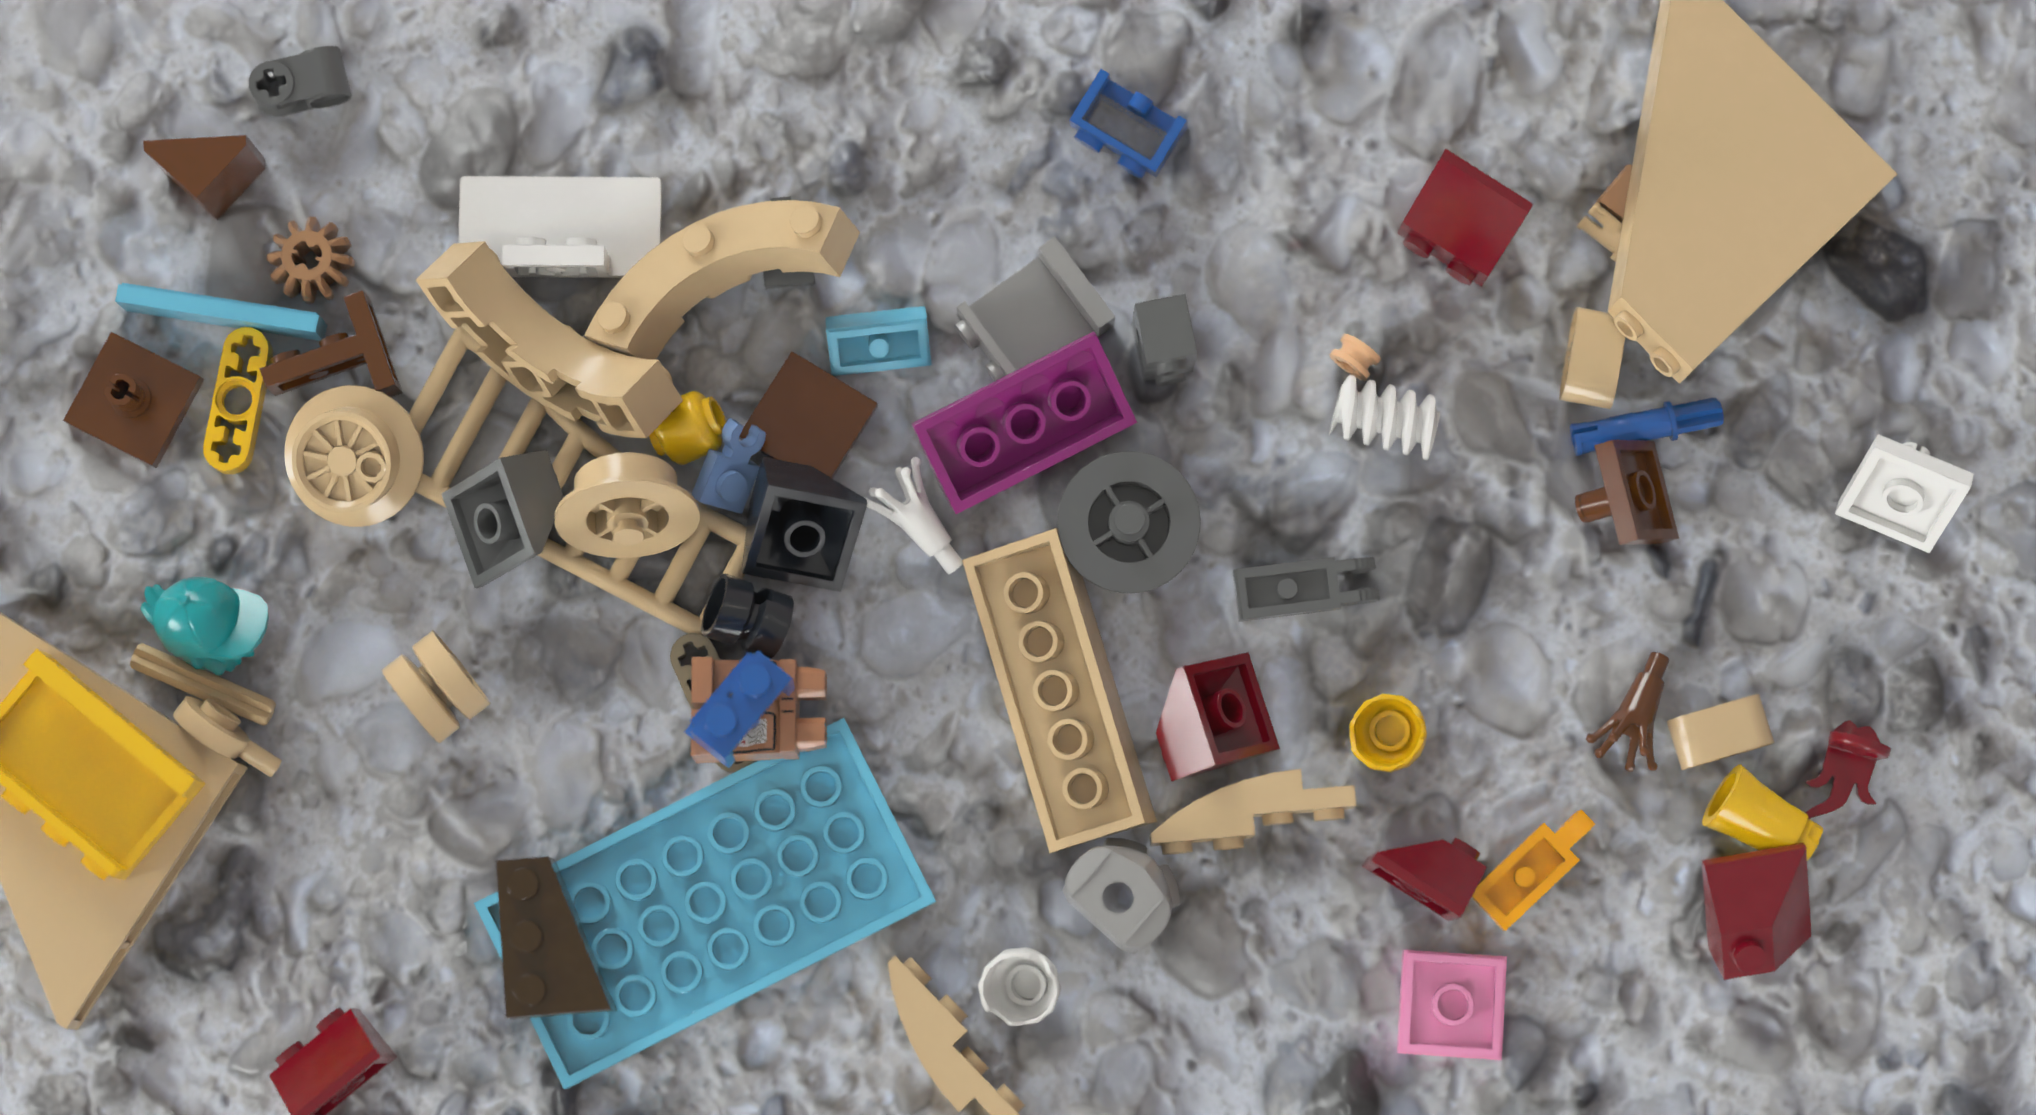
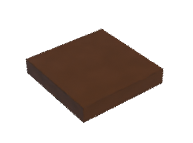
M791 351L743 427L739 439L743 440L747 437L751 425L758 426L766 433L765 442L759 450L760 452L772 459L812 466L833 479L876 411L878 403Z

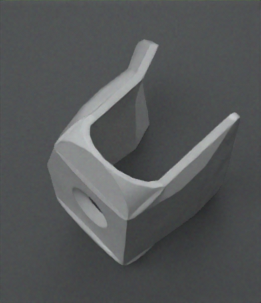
M1107 838L1103 846L1094 847L1085 852L1069 870L1065 880V887L1062 889L1067 901L1121 950L1134 955L1138 952L1137 949L1147 946L1161 934L1168 924L1172 909L1181 903L1179 888L1170 867L1166 864L1158 866L1155 860L1147 855L1146 845L1124 838ZM1121 882L1131 888L1134 898L1131 907L1127 911L1113 913L1105 907L1102 899L1103 892L1111 883Z

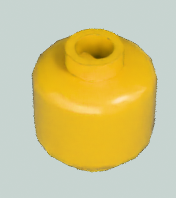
M690 391L681 395L683 401L649 435L651 444L657 454L660 456L666 454L673 462L679 465H685L706 456L709 449L717 451L722 445V430L727 422L725 415L714 397L706 398L698 391Z

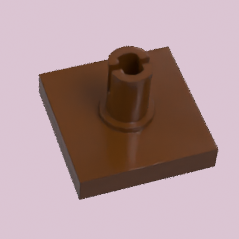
M110 332L63 421L157 469L204 379Z
M1610 440L1594 445L1604 487L1576 495L1575 507L1580 520L1584 523H1589L1612 516L1619 545L1662 544L1679 539L1655 441Z

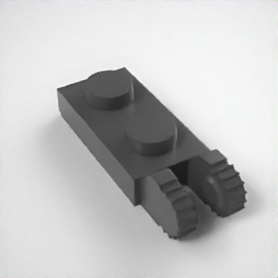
M1335 557L1235 569L1233 570V580L1239 622L1340 610L1342 606L1380 601L1378 588L1364 587L1353 591L1340 592L1337 575L1369 573V571L1376 569L1374 557L1335 561Z

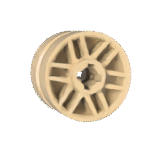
M432 630L412 646L415 655L422 664L421 667L418 668L407 656L401 654L381 671L415 718L440 744L460 728L457 718L450 709L451 707L455 706L466 718L471 720L491 703L450 648Z

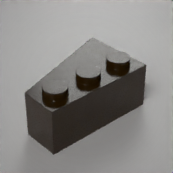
M549 856L496 860L506 1019L617 1011L598 967L596 957L581 926L580 918L556 860Z

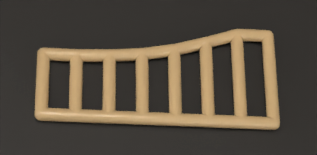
M462 326L456 328L409 412L419 434L423 431L466 350L469 349L476 352L481 347ZM492 367L432 476L429 477L422 473L416 493L445 508L446 506L441 494L450 489L449 486L507 381ZM531 398L499 458L524 454L546 413L568 433L552 464L561 490L584 448L596 458L621 452L586 425L580 418L575 422ZM697 501L700 509L699 525L695 532L679 546L655 593L628 580L639 557L616 558L610 570L583 557L585 552L574 548L568 543L564 547L549 538L546 541L543 552L537 556L687 634L697 633L702 635L701 623L704 609L700 616H697L674 604L673 601L710 532L737 545L722 574H729L743 579L745 574H742V562L747 527Z

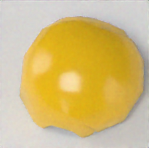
M1380 694L1364 701L1349 724L1351 751L1355 757L1372 770L1392 773L1410 767L1421 756L1426 745L1427 729L1425 718L1419 707L1404 696Z

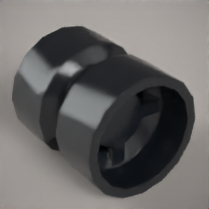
M722 574L713 586L704 609L701 623L702 636L728 645H732L737 640H740L743 650L754 654L759 650L767 658L772 659L778 653L788 633L794 610V600L792 596L769 588H762L755 592L752 582L729 574Z

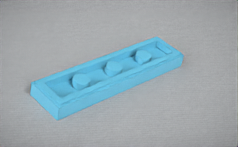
M128 283L118 284L115 302L127 312L231 328L251 327L263 333L315 341L325 338L328 326L316 312Z

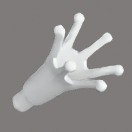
M913 457L911 459V467L915 486L912 482L910 468L897 467L895 470V475L903 489L906 500L901 503L883 488L875 487L870 488L869 495L882 501L888 508L870 499H867V507L886 516L900 526L929 557L934 556L949 575L958 569L963 562L950 545L952 539L930 505L921 478V459Z

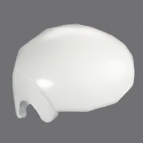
M1028 947L1005 949L988 962L978 984L984 1010L995 1014L1010 1026L1039 1023L1053 1012L1062 990L1056 966L1046 956Z

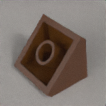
M247 135L143 141L145 153L170 179L216 220L226 212L266 169L265 158Z

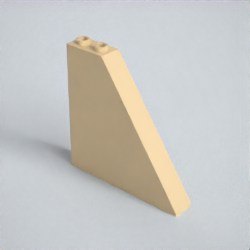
M1660 0L1608 306V313L1614 318V324L1620 333L1629 340H1636L1650 354V360L1654 367L1663 375L1673 377L1679 384L1897 175L1723 0Z
M0 612V703L27 673L29 669L23 664L37 648L54 657L206 783L126 880L113 878L109 875L105 881L89 871L80 862L85 854L71 842L64 848L47 836L40 829L45 821L30 809L24 815L5 801L1 794L6 788L0 784V883L57 1024L65 1029L78 1030L248 767L207 747L189 734L177 722Z

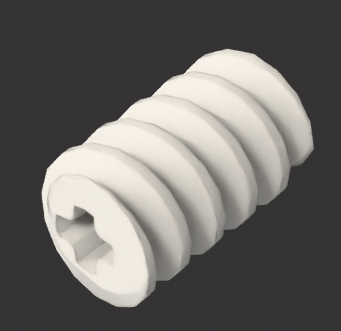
M1349 375L1341 385L1329 435L1336 425L1340 423L1343 428L1344 440L1349 441L1357 428L1362 429L1363 444L1369 446L1376 434L1380 433L1382 434L1384 450H1389L1395 440L1399 438L1402 441L1404 455H1409L1416 443H1419L1422 448L1423 460L1428 461L1439 423L1440 411L1436 410L1434 395H1427L1418 407L1414 390L1409 389L1406 391L1400 402H1398L1394 385L1389 384L1381 396L1378 397L1374 380H1368L1359 392L1357 391L1356 377Z

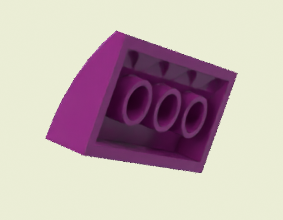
M1093 331L911 424L949 506L955 514H958L1136 424L1137 421L1100 341Z

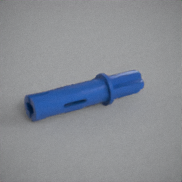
M1714 397L1672 405L1670 401H1665L1661 408L1570 424V435L1575 455L1579 456L1595 451L1594 445L1610 440L1649 441L1669 437L1671 441L1678 440V434L1721 426L1724 422V414L1721 402Z

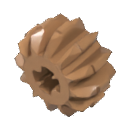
M316 217L308 218L305 230L303 231L294 220L289 221L288 229L292 235L287 239L281 234H275L272 239L282 251H273L267 254V261L274 266H278L270 274L272 281L275 284L285 283L283 293L290 299L296 297L301 292L305 303L313 304L316 299L317 290H320L327 300L333 299L334 292L330 287L333 282L343 287L349 284L348 278L340 270L355 267V260L351 256L344 254L352 246L350 240L346 236L337 237L339 229L332 222L324 225L320 230V224ZM313 251L317 256L315 259L319 264L313 269H308L305 265L307 261L303 257Z

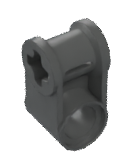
M337 46L316 47L297 55L265 61L252 70L248 79L249 90L256 100L258 107L265 114L272 117H284L310 109L333 107L347 102L352 97L341 50ZM279 81L281 85L278 90L279 95L270 97L268 93L271 90L270 83Z

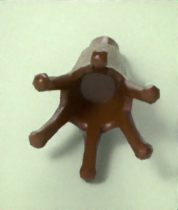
M1651 652L1643 672L1636 675L1619 709L1596 732L1587 734V742L1593 744L1613 728L1607 740L1600 748L1594 751L1597 758H1602L1614 742L1618 741L1621 735L1624 734L1630 738L1625 770L1628 772L1634 771L1635 757L1639 746L1641 756H1646L1648 769L1656 771L1658 765L1654 759L1653 730L1664 688L1662 678L1670 661L1667 656L1658 652Z

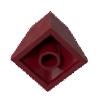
M1249 652L1186 665L1175 670L1156 730L1162 757L1171 782L1204 774L1280 749Z
M1454 838L1451 844L1441 839L1378 851L1367 857L1362 865L1371 873L1448 922L1461 918L1487 869L1485 865L1477 861L1481 853L1458 838Z
M1804 843L1702 860L1708 949L1724 980L1774 972L1812 936L1807 852Z

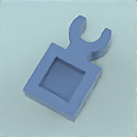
M729 418L722 430V440L725 444L722 452L712 449L708 450L691 495L698 502L742 514L759 471V466L750 461V457L756 454L765 442L766 433L762 429L751 425L747 437L739 441L743 425L735 419Z

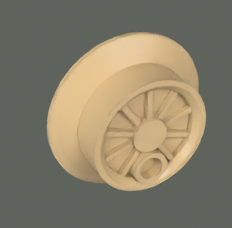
M338 386L323 391L311 398L295 415L285 441L286 471L296 494L310 510L335 524L364 527L391 518L408 504L415 494L422 477L424 465L423 445L419 431L411 416L393 398L381 391H376L366 386Z
M625 452L601 456L582 466L575 475L574 490L560 501L555 511L554 520L560 537L576 549L603 557L636 558L667 551L686 541L699 525L700 509L695 498L688 491L678 486L677 474L670 464L652 455Z

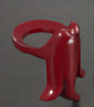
M1847 720L1830 732L1821 773L1816 778L1806 781L1805 784L1812 788H1819L1827 784L1831 777H1833L1832 789L1825 801L1805 812L1808 814V819L1841 808L1847 802L1854 784H1856V795L1862 803L1867 805L1877 804L1868 791V785L1876 761L1888 759L1891 748L1880 743L1875 731L1870 726L1858 728L1851 720Z

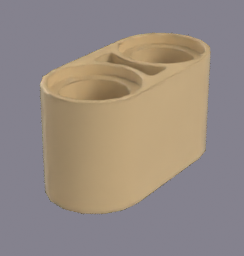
M1576 307L1569 332L1559 400L1611 409L1618 385L1625 336L1616 328L1614 318L1609 313Z
M1759 694L1666 721L1682 770L1775 743Z

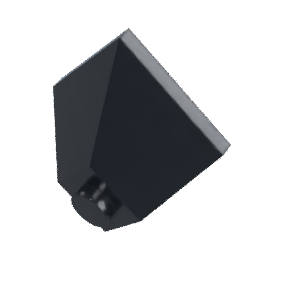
M762 457L749 503L742 574L841 592L868 504L867 499L812 466Z

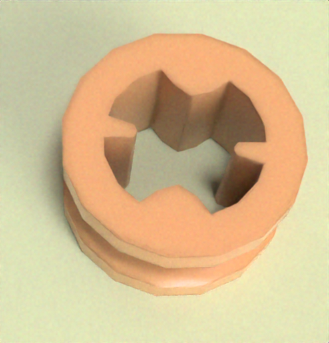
M1344 334L1340 339L1342 347L1340 349H1333L1329 356L1343 370L1360 380L1366 381L1370 376L1368 368L1371 365L1377 366L1381 358L1361 340L1352 335Z

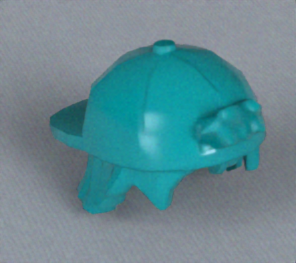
M207 577L184 578L166 590L158 584H155L153 587L147 586L144 592L146 602L142 603L140 608L147 621L154 626L158 639L168 652L173 653L175 657H181L183 661L195 669L204 670L206 668L218 676H221L225 670L232 672L237 665L241 664L242 657L254 656V650L262 643L269 622L268 605L260 595L231 588L225 583Z

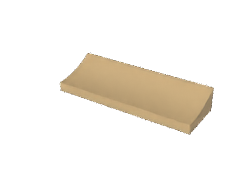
M1055 528L963 559V566L1049 853H1055L1157 822L1083 576L1077 572L1067 559L1060 542L1058 529Z

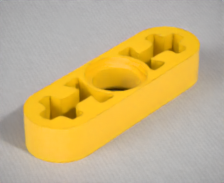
M251 327L238 328L232 331L225 339L203 444V453L207 462L219 472L229 475L242 472L250 465L253 459L267 389L259 368L272 364L270 359L273 357V348L270 341L260 331ZM253 339V345L261 350L259 357H250L246 372L251 376L257 375L256 381L251 382L240 376L230 377L232 370L242 374L244 362L236 354L237 347H246L248 340ZM237 387L248 389L252 395V403L249 409L242 414L229 413L225 407V398L228 392ZM222 419L234 425H247L245 432L235 428L233 443L241 448L239 455H231L228 463H224V457L216 452L218 445L227 444L230 430L226 426H220Z

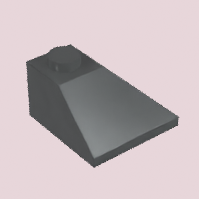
M547 450L501 457L441 494L474 588H480L543 552L555 521L556 508L564 498Z

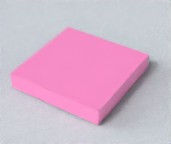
M1402 950L1397 1053L1502 1060L1507 956Z

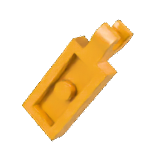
M1582 809L1576 811L1555 833L1545 823H1542L1478 884L1472 899L1503 931H1506L1580 861L1570 848L1595 823Z

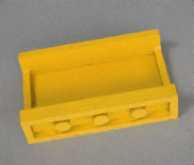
M36 648L23 664L29 670L0 703V784L6 788L1 797L24 815L30 809L45 821L40 829L64 848L69 842L85 854L80 862L100 879L105 881L110 875L113 878L126 880L206 783L54 657Z

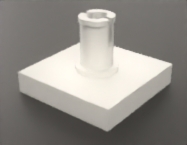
M1878 434L1840 497L1835 514L1930 553L1970 490L1974 473L1930 456L1929 450L1924 446H1921L1919 451L1916 450L1917 443L1906 442L1901 444Z

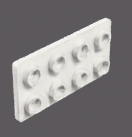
M463 176L460 179L458 243L485 241L488 247L496 253L501 265L511 277L622 278L640 259L661 243L662 182L658 177Z

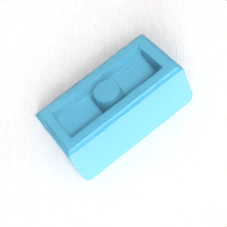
M925 307L892 309L825 318L832 376L932 366Z

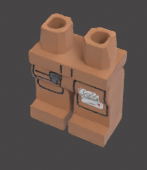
M692 657L691 703L695 709H691V719L741 660H714L713 657ZM796 659L771 660L793 678L795 690L790 696L782 692L762 715L759 725L751 729L732 751L735 762L782 758L784 760L800 759V752L827 748L826 718H800V701L827 700V673L825 670L799 667ZM691 738V756L696 763L720 762Z

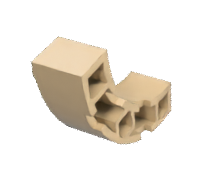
M797 200L765 201L741 205L715 213L671 235L640 259L608 294L594 315L584 336L588 340L617 353L642 359H657L669 339L685 322L682 317L693 306L706 297L713 299L735 286L750 281L753 274L780 269L783 273L814 272L840 277L860 231L840 207L818 202Z
M485 241L454 243L416 279V282L429 301L450 327L460 328L462 326L481 345L475 352L481 359L522 392L568 419L576 422L581 416L597 421L602 432L631 438H647L683 401L672 383L673 380L670 373L661 365L659 360L636 358L614 352L582 337L572 327L562 324L537 304L516 283L501 265L496 253L488 247Z

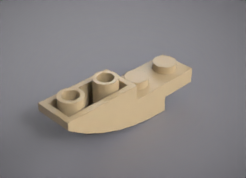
M1301 769L1274 772L1245 779L1220 788L1192 802L1172 815L1150 834V847L1162 846V855L1193 852L1192 843L1213 841V850L1244 848V839L1255 836L1254 817H1262L1263 826L1294 823L1293 814L1313 812L1314 821L1345 819L1344 810L1353 809L1356 806L1355 785L1303 789Z
M894 956L888 962V969L899 1017L919 1060L939 1090L958 1112L975 1098L990 1115H1020L1019 1112L1025 1107L1023 1102L1004 1083L996 1090L982 1076L989 1067L968 1046L961 1053L953 1046L968 1032L961 1024L968 1017L967 1014L947 994L938 1000L925 987L932 978L911 957L902 963Z

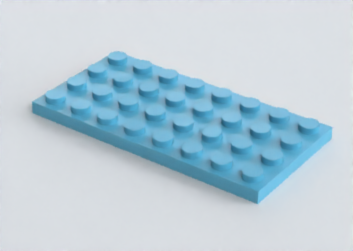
M845 718L827 726V748L800 752V759L758 760L557 861L561 875L580 918L579 921L590 948L596 957L598 967L617 1011L530 1018L563 1088L568 1089L936 903ZM497 891L475 902L474 905L502 960Z

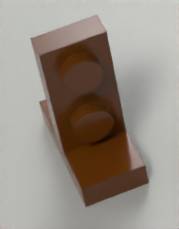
M363 290L343 297L356 335L349 337L346 332L330 335L319 341V348L302 354L298 349L285 351L273 356L270 359L271 365L259 368L266 388L273 395L278 396L367 364L376 391H381L390 397L403 393L372 302Z

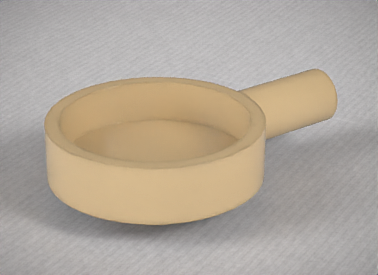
M186 696L173 713L175 720L189 734L207 747L232 759L239 757L269 777L274 775L281 764V759L249 739L247 734L238 726L241 721L234 713L212 699L207 698L205 701H202L192 696Z

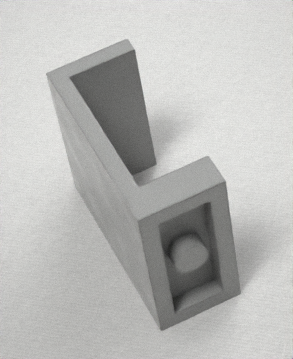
M1054 236L1039 247L1037 258L970 306L965 301L958 305L957 317L960 322L955 325V328L971 350L977 346L982 349L990 360L985 365V368L991 378L996 381L1093 331L1097 337H1100L1114 327L1115 315Z

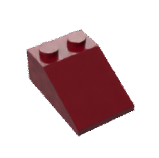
M1445 149L1404 218L1397 234L1405 238L1403 244L1413 253L1423 258H1429L1432 255L1447 265L1445 268L1446 272L1454 279L1466 285H1471L1475 282L1482 287L1534 204Z

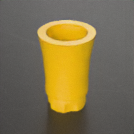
M1741 764L1735 766L1723 779L1711 798L1702 819L1703 826L1731 836L1757 850L1804 843L1807 861L1816 850L1823 833V827L1808 819V814L1770 790Z

